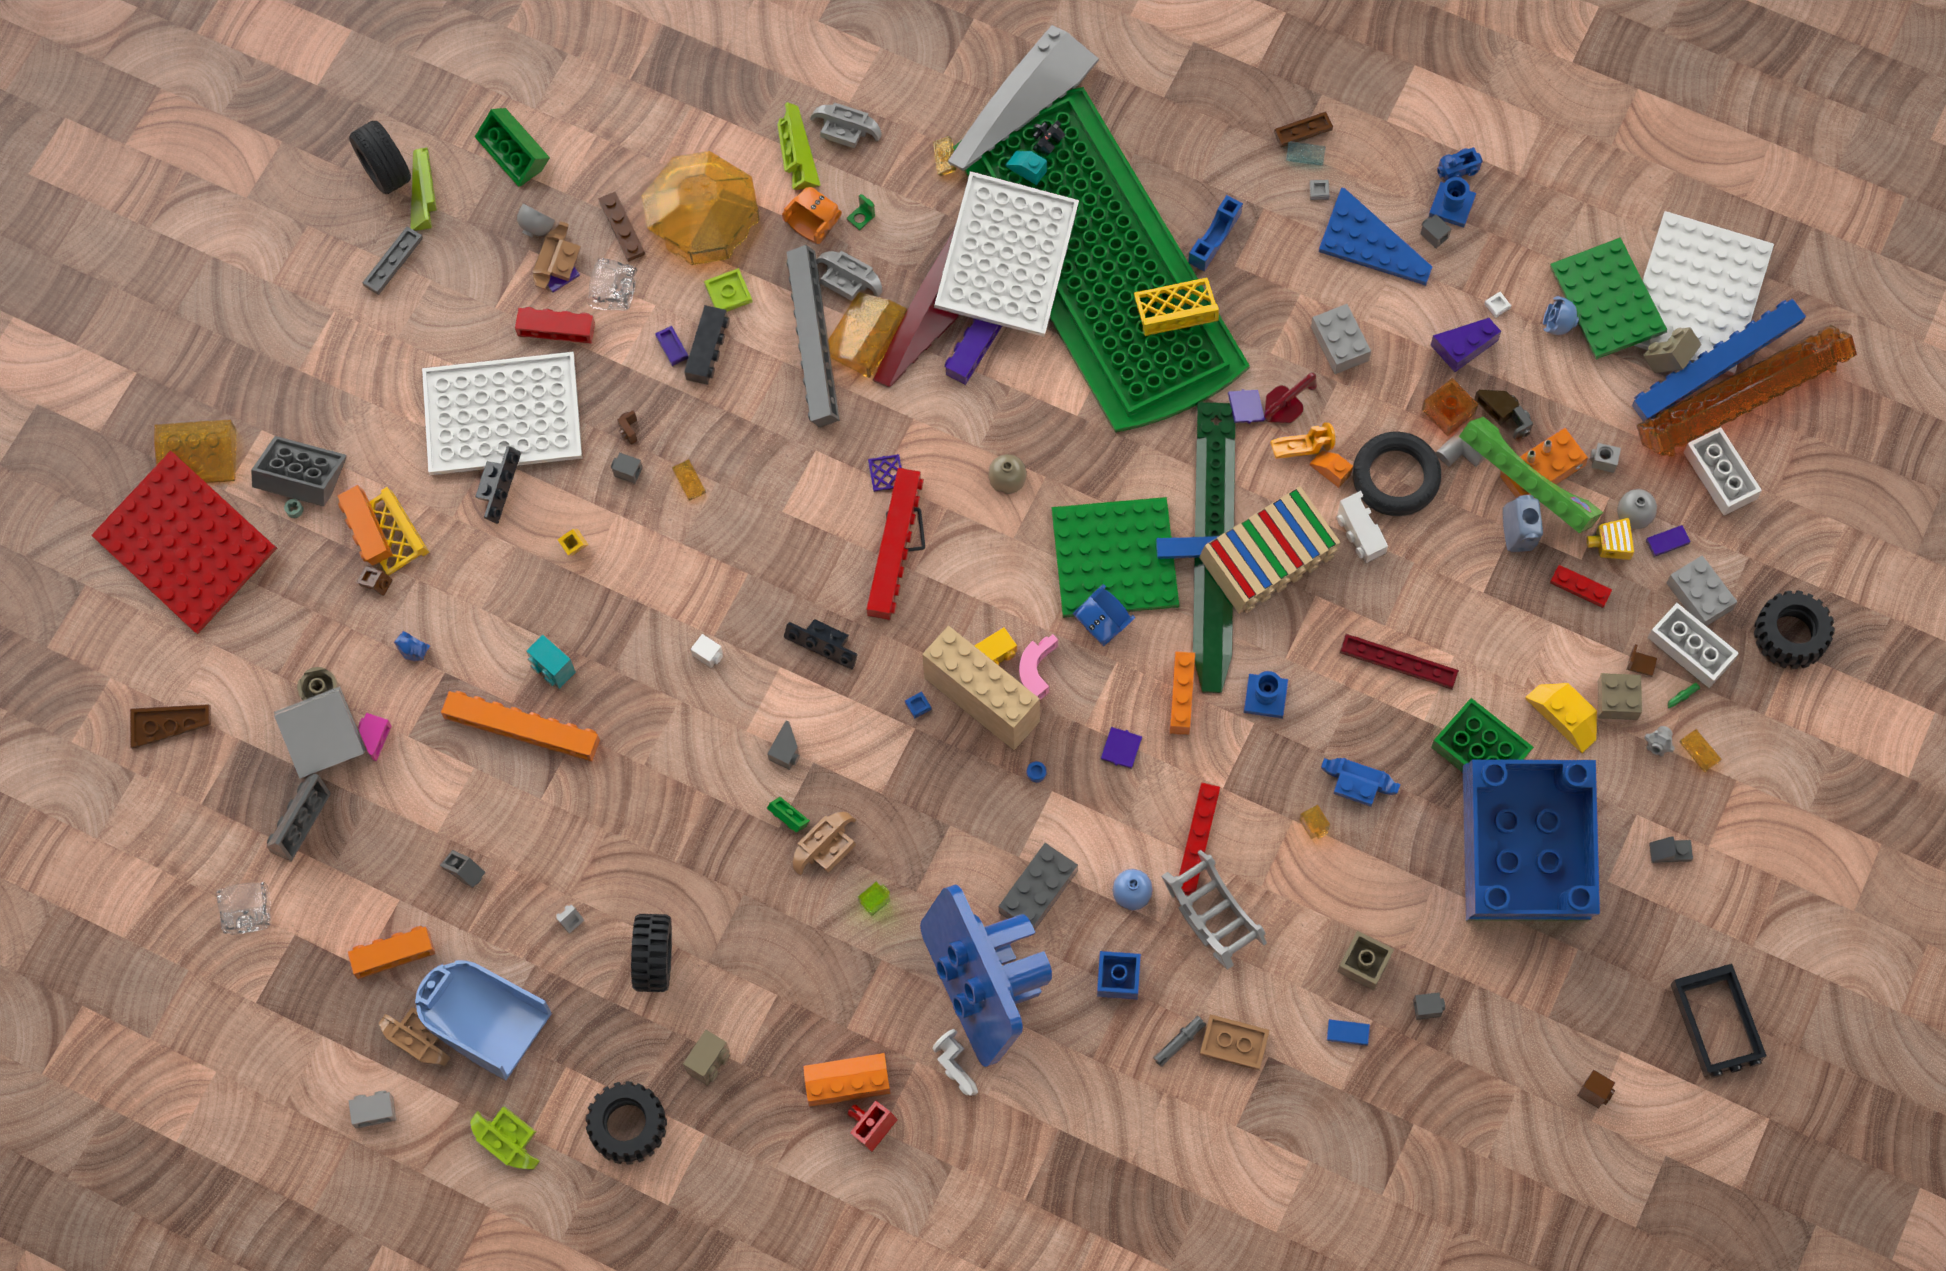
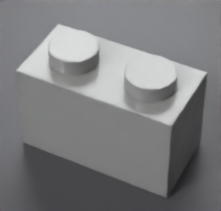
M377 1091L372 1096L358 1095L353 1100H348L351 1123L356 1129L396 1121L394 1100L390 1092Z

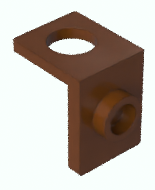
M1635 644L1626 670L1652 677L1657 658L1636 652L1638 645Z

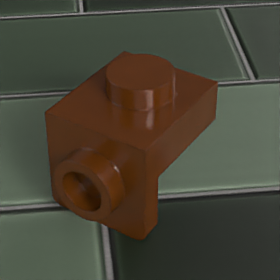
M632 410L631 412L623 413L617 419L621 429L619 430L620 435L624 440L628 439L631 445L637 442L636 433L630 426L637 421L636 413Z

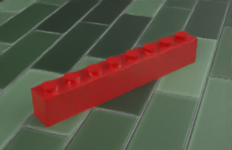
M904 468L897 469L866 608L867 616L890 620L891 614L896 612L897 603L894 600L895 596L900 594L901 585L898 582L899 578H903L905 567H902L903 560L906 561L908 557L906 546L907 542L911 543L912 531H910L911 525H915L916 521L914 509L919 507L920 496H918V491L923 489L924 479H921V471Z

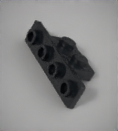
M511 446L506 447L501 463L486 462L475 496L480 500L489 501L484 519L495 524L499 523L521 455L520 451Z
M816 619L811 622L807 629L791 622L787 623L784 633L785 639L851 670L855 667L858 654L843 647L848 641V634Z

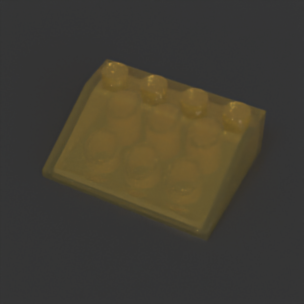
M859 292L828 339L831 359L870 378L884 357L907 312V308L891 300Z
M231 419L154 425L156 465L171 450L206 483L235 481L236 428Z

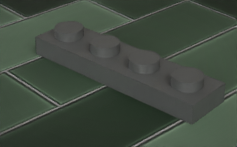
M407 226L362 282L363 286L379 295L422 241V235Z

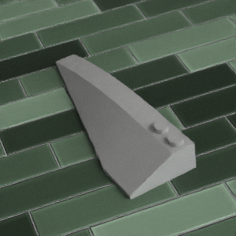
M1051 25L985 106L948 160V164L962 171L982 158L981 155L994 149L995 144L999 141L1006 140L1011 132L1014 130L1018 131L1038 116L1042 109L1049 108L1058 97L1062 98L1065 96L1066 91L1070 88L1074 89L1097 64L1099 58L1068 32Z

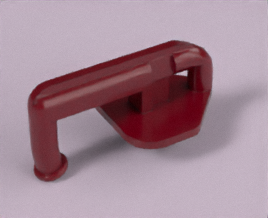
M1314 372L1309 373L1291 389L1280 385L1269 392L1266 396L1265 420L1274 423H1292L1300 417L1304 407L1297 396L1306 388L1314 390L1317 387L1316 374Z

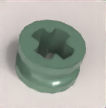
M290 499L285 503L284 510L290 518H298L302 515L303 507L300 501ZM295 506H296V507L298 508L297 511H296V510H293V511L290 510V507H295Z

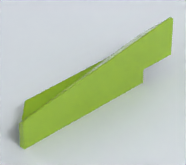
M786 102L784 118H779L777 123L784 170L788 173L792 172L793 190L819 187L820 181L799 107Z
M428 147L413 151L410 228L414 231L432 228L430 212L437 211Z

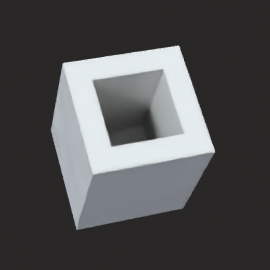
M703 634L691 648L692 656L710 668L714 664H718L723 657L721 646Z

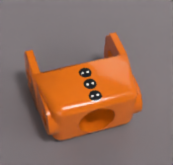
M813 187L805 188L798 196L792 199L782 213L783 221L787 222L801 236L816 244H820L826 238L842 215V211L838 209L836 203Z

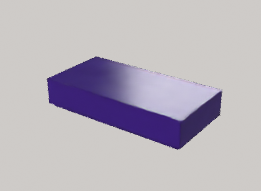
M672 325L655 333L672 366L689 358Z
M1683 525L1646 539L1654 557L1686 546L1691 542Z

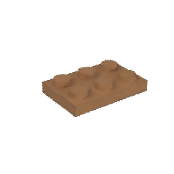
M1210 1014L1200 1055L1260 1071L1270 1030Z

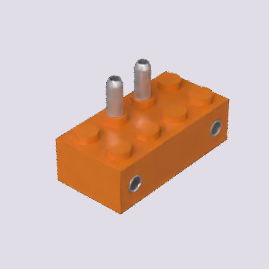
M1563 428L1520 456L1529 466L1554 484L1560 483L1586 466L1588 459L1566 428ZM1500 472L1501 479L1516 498L1523 495H1531L1505 473Z

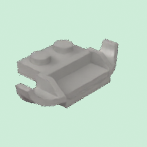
M838 103L817 107L810 117V120H814L816 117L824 119L823 124L825 125L820 132L821 138L855 148L860 137H865L867 133L871 134L875 141H879L882 136L880 127L875 120L868 116L869 113Z
M828 251L822 253L816 259L817 265L822 262L827 265L828 270L820 279V284L852 301L861 289L865 291L867 288H870L877 298L882 293L880 279L873 271V268L843 251H840V253Z

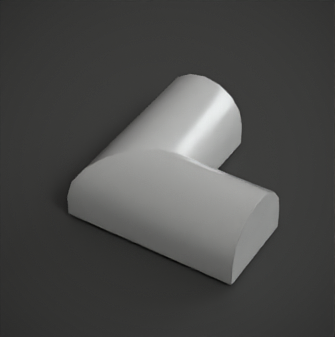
M1463 428L1435 452L1437 457L1448 467L1461 455L1475 467L1485 459L1484 456L1459 437L1464 430Z

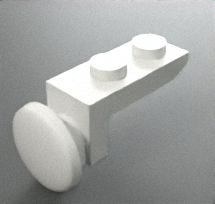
M955 1029L949 1030L936 1041L933 1051L935 1053L941 1049L944 1051L937 1060L946 1069L945 1073L952 1080L955 1079L960 1084L959 1089L965 1095H976L978 1093L976 1083L954 1060L964 1050L962 1045L954 1038L957 1031Z

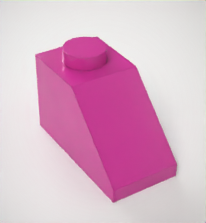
M366 713L365 717L361 718L358 729L373 761H377L392 726L389 720Z

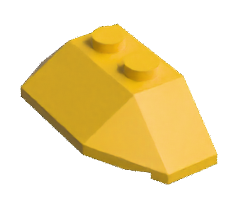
M1569 683L1541 684L1525 697L1581 753L1596 741L1597 710Z

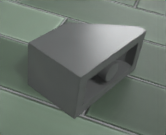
M786 720L767 755L770 761L788 770L791 769L792 765L795 766L800 755L790 722Z
M454 850L449 853L440 865L454 877L472 888L482 880V876L485 874V871L471 858Z

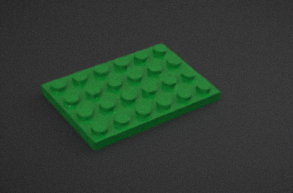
M1621 237L1550 264V268L1565 298L1576 306L1577 317L1579 318L1578 325L1595 359L1667 333V328Z

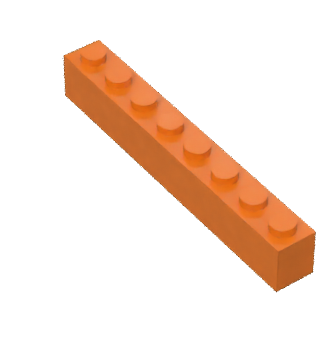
M449 691L441 710L444 719L591 762L600 742L599 736L596 734L597 732L592 729L586 728L582 730L571 723L566 725L559 723L554 718L544 719L539 714L533 712L527 714L516 707L506 708L499 702L493 701L489 703L478 696H474V698L468 697L461 691Z

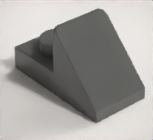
M1674 836L1649 843L1651 863L1688 862L1693 860L1691 840H1674Z

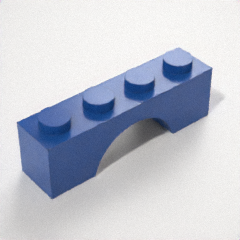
M1226 195L1218 207L1209 229L1201 239L1198 238L1189 252V264L1205 272L1241 216L1243 203Z

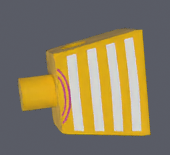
M1629 518L1600 524L1596 530V536L1586 537L1587 547H1598L1599 556L1602 558L1631 560L1634 554V546Z

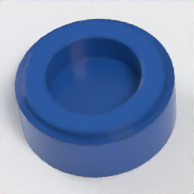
M1038 761L1030 763L1027 767L1028 779L1032 782L1043 781L1046 777L1045 765Z

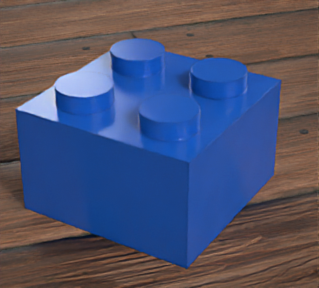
M1100 951L1097 997L1138 1000L1141 954Z

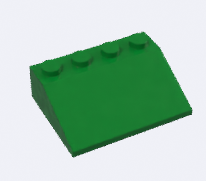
M1470 698L1433 740L1431 746L1433 750L1462 773L1463 765L1471 760H1525L1534 748L1473 698Z

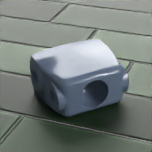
M1532 495L1519 496L1503 507V528L1508 551H1532L1538 545L1543 535L1540 502Z

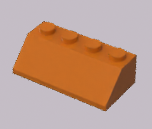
M885 1053L803 1066L809 1107L891 1094Z

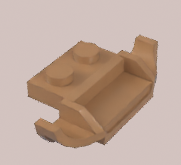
M560 221L558 226L545 237L533 269V280L536 287L546 290L551 276L569 281L581 246L565 241L569 224Z
M838 812L822 818L797 843L798 847L793 857L794 871L801 876L808 862L811 864L816 862L829 873L856 846L855 842L844 833V827L850 822H855L856 819L847 812Z
M411 1007L401 1023L387 1014H384L380 1020L379 1026L386 1039L420 1062L445 1066L449 1061L450 1057L435 1046L440 1039L425 1028L415 1008Z

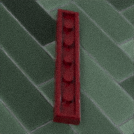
M1349 634L1345 635L1340 649L1341 654L1453 690L1459 672L1457 669Z

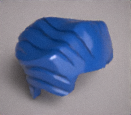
M404 631L394 641L401 655L406 660L411 661L424 660V656L430 645Z

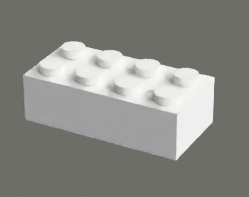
M1721 427L1687 444L1683 453L1723 515H1727L1758 499L1762 491Z
M1678 603L1657 623L1648 636V639L1708 688L1726 671L1739 654Z

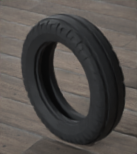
M1394 431L1377 435L1361 447L1354 460L1352 476L1356 491L1362 492L1363 497L1361 499L1370 508L1389 516H1406L1422 510L1434 499L1441 484L1442 472L1439 459L1428 443L1413 434ZM1386 452H1405L1413 456L1420 463L1424 473V481L1420 488L1410 495L1403 497L1387 495L1380 491L1371 479L1370 466L1373 461Z

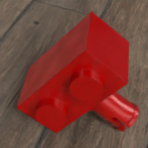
M877 1101L872 1104L867 1112L855 1104L851 1107L855 1112L849 1109L848 1116L855 1119L858 1123L850 1134L859 1143L873 1152L898 1119L891 1111Z

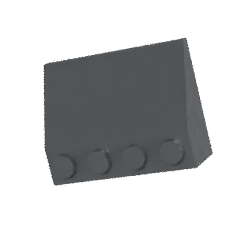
M275 436L251 469L252 487L324 507L334 491L347 455Z
M313 774L300 783L297 795L294 800L292 799L288 803L287 812L284 817L282 816L279 819L276 831L267 840L266 847L271 853L292 862L331 795L319 775Z

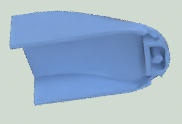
M457 960L446 965L442 964L430 971L420 983L415 999L418 1017L428 1031L469 1060L504 1080L508 1079L552 1014L545 1000L476 963L464 960Z

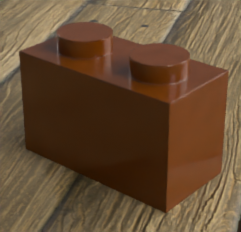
M1593 1069L1577 1096L1599 1109L1602 1104L1607 1105L1616 1090L1613 1089L1615 1082Z

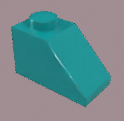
M1016 151L1007 162L1006 167L1037 185L1047 172V160L1032 151Z

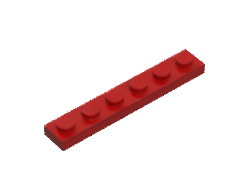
M1201 782L1179 876L1202 862L1198 851L1201 850L1204 853L1206 851L1221 788L1219 786ZM1200 873L1183 883L1181 888L1185 895L1189 896L1196 891Z

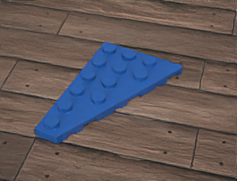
M1341 187L1318 252L1426 286L1432 266L1349 191Z

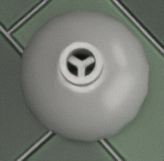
M522 204L517 214V222L524 229L522 233L533 237V235H546L552 229L555 222L554 219L525 204Z
M1630 490L1623 495L1618 503V517L1620 520L1629 518L1631 528H1645L1656 517V500L1645 490Z

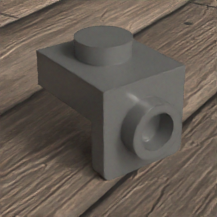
M1521 406L1515 408L1512 419L1519 427L1513 434V438L1516 440L1520 437L1521 439L1527 437L1531 433L1533 423L1526 410H1523Z

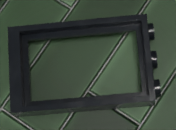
M1733 964L1678 978L1671 983L1672 991L1704 1077L1711 1076V1078H1717L1722 1076L1725 1071L1730 1070L1731 1073L1742 1070V1067L1746 1065L1755 1067L1762 1064L1767 1055ZM1727 980L1753 1053L1711 1065L1685 992Z

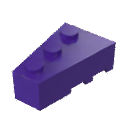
M1486 318L1433 335L1431 347L1456 372L1498 342L1501 330L1490 318Z

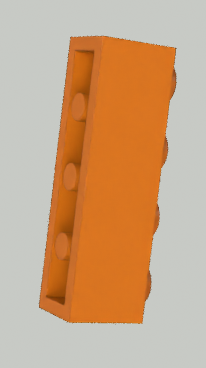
M356 485L337 495L340 501L338 506L342 513H345L347 516L345 522L349 529H352L354 532L352 537L356 545H359L362 550L359 553L363 561H367L374 566L393 556L365 491L359 485Z
M1175 651L1169 734L1189 735L1195 653Z
M426 926L414 927L410 932L404 934L402 932L395 933L391 938L385 940L377 939L372 941L370 945H358L353 947L351 951H348L353 974L357 979L435 954L431 936Z

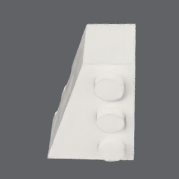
M1359 491L1340 501L1336 518L1341 527L1344 526L1347 531L1346 536L1348 540L1356 546V553L1359 558H1363L1365 563L1385 554L1388 545L1378 524L1375 525L1369 516L1372 513L1370 508L1365 509L1361 501L1363 494Z

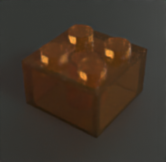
M1451 378L1424 400L1422 411L1449 436L1476 414L1479 404Z

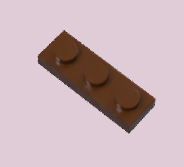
M1325 111L1276 128L1274 133L1282 148L1332 131L1333 125Z

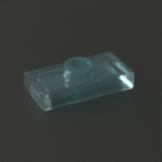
M1289 141L1286 161L1323 166L1326 146Z

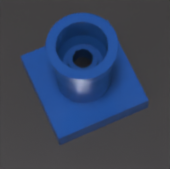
M1452 177L1445 183L1440 182L1429 217H1433L1436 214L1444 222L1464 228L1476 193L1470 191L1467 181L1460 177Z
M1264 671L1259 675L1249 674L1244 713L1283 719L1288 679L1280 678L1279 675L1271 671Z

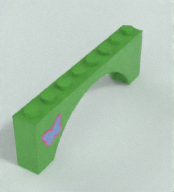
M1485 417L1470 421L1459 435L1462 440L1538 499L1578 533L1592 528L1603 514L1589 500L1567 492L1529 466L1509 447L1502 438L1499 429Z

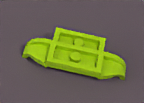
M506 1107L501 1108L492 1122L484 1119L479 1111L475 1113L470 1124L478 1143L506 1165L521 1169H535L540 1161L529 1155L525 1149L536 1133L533 1128Z

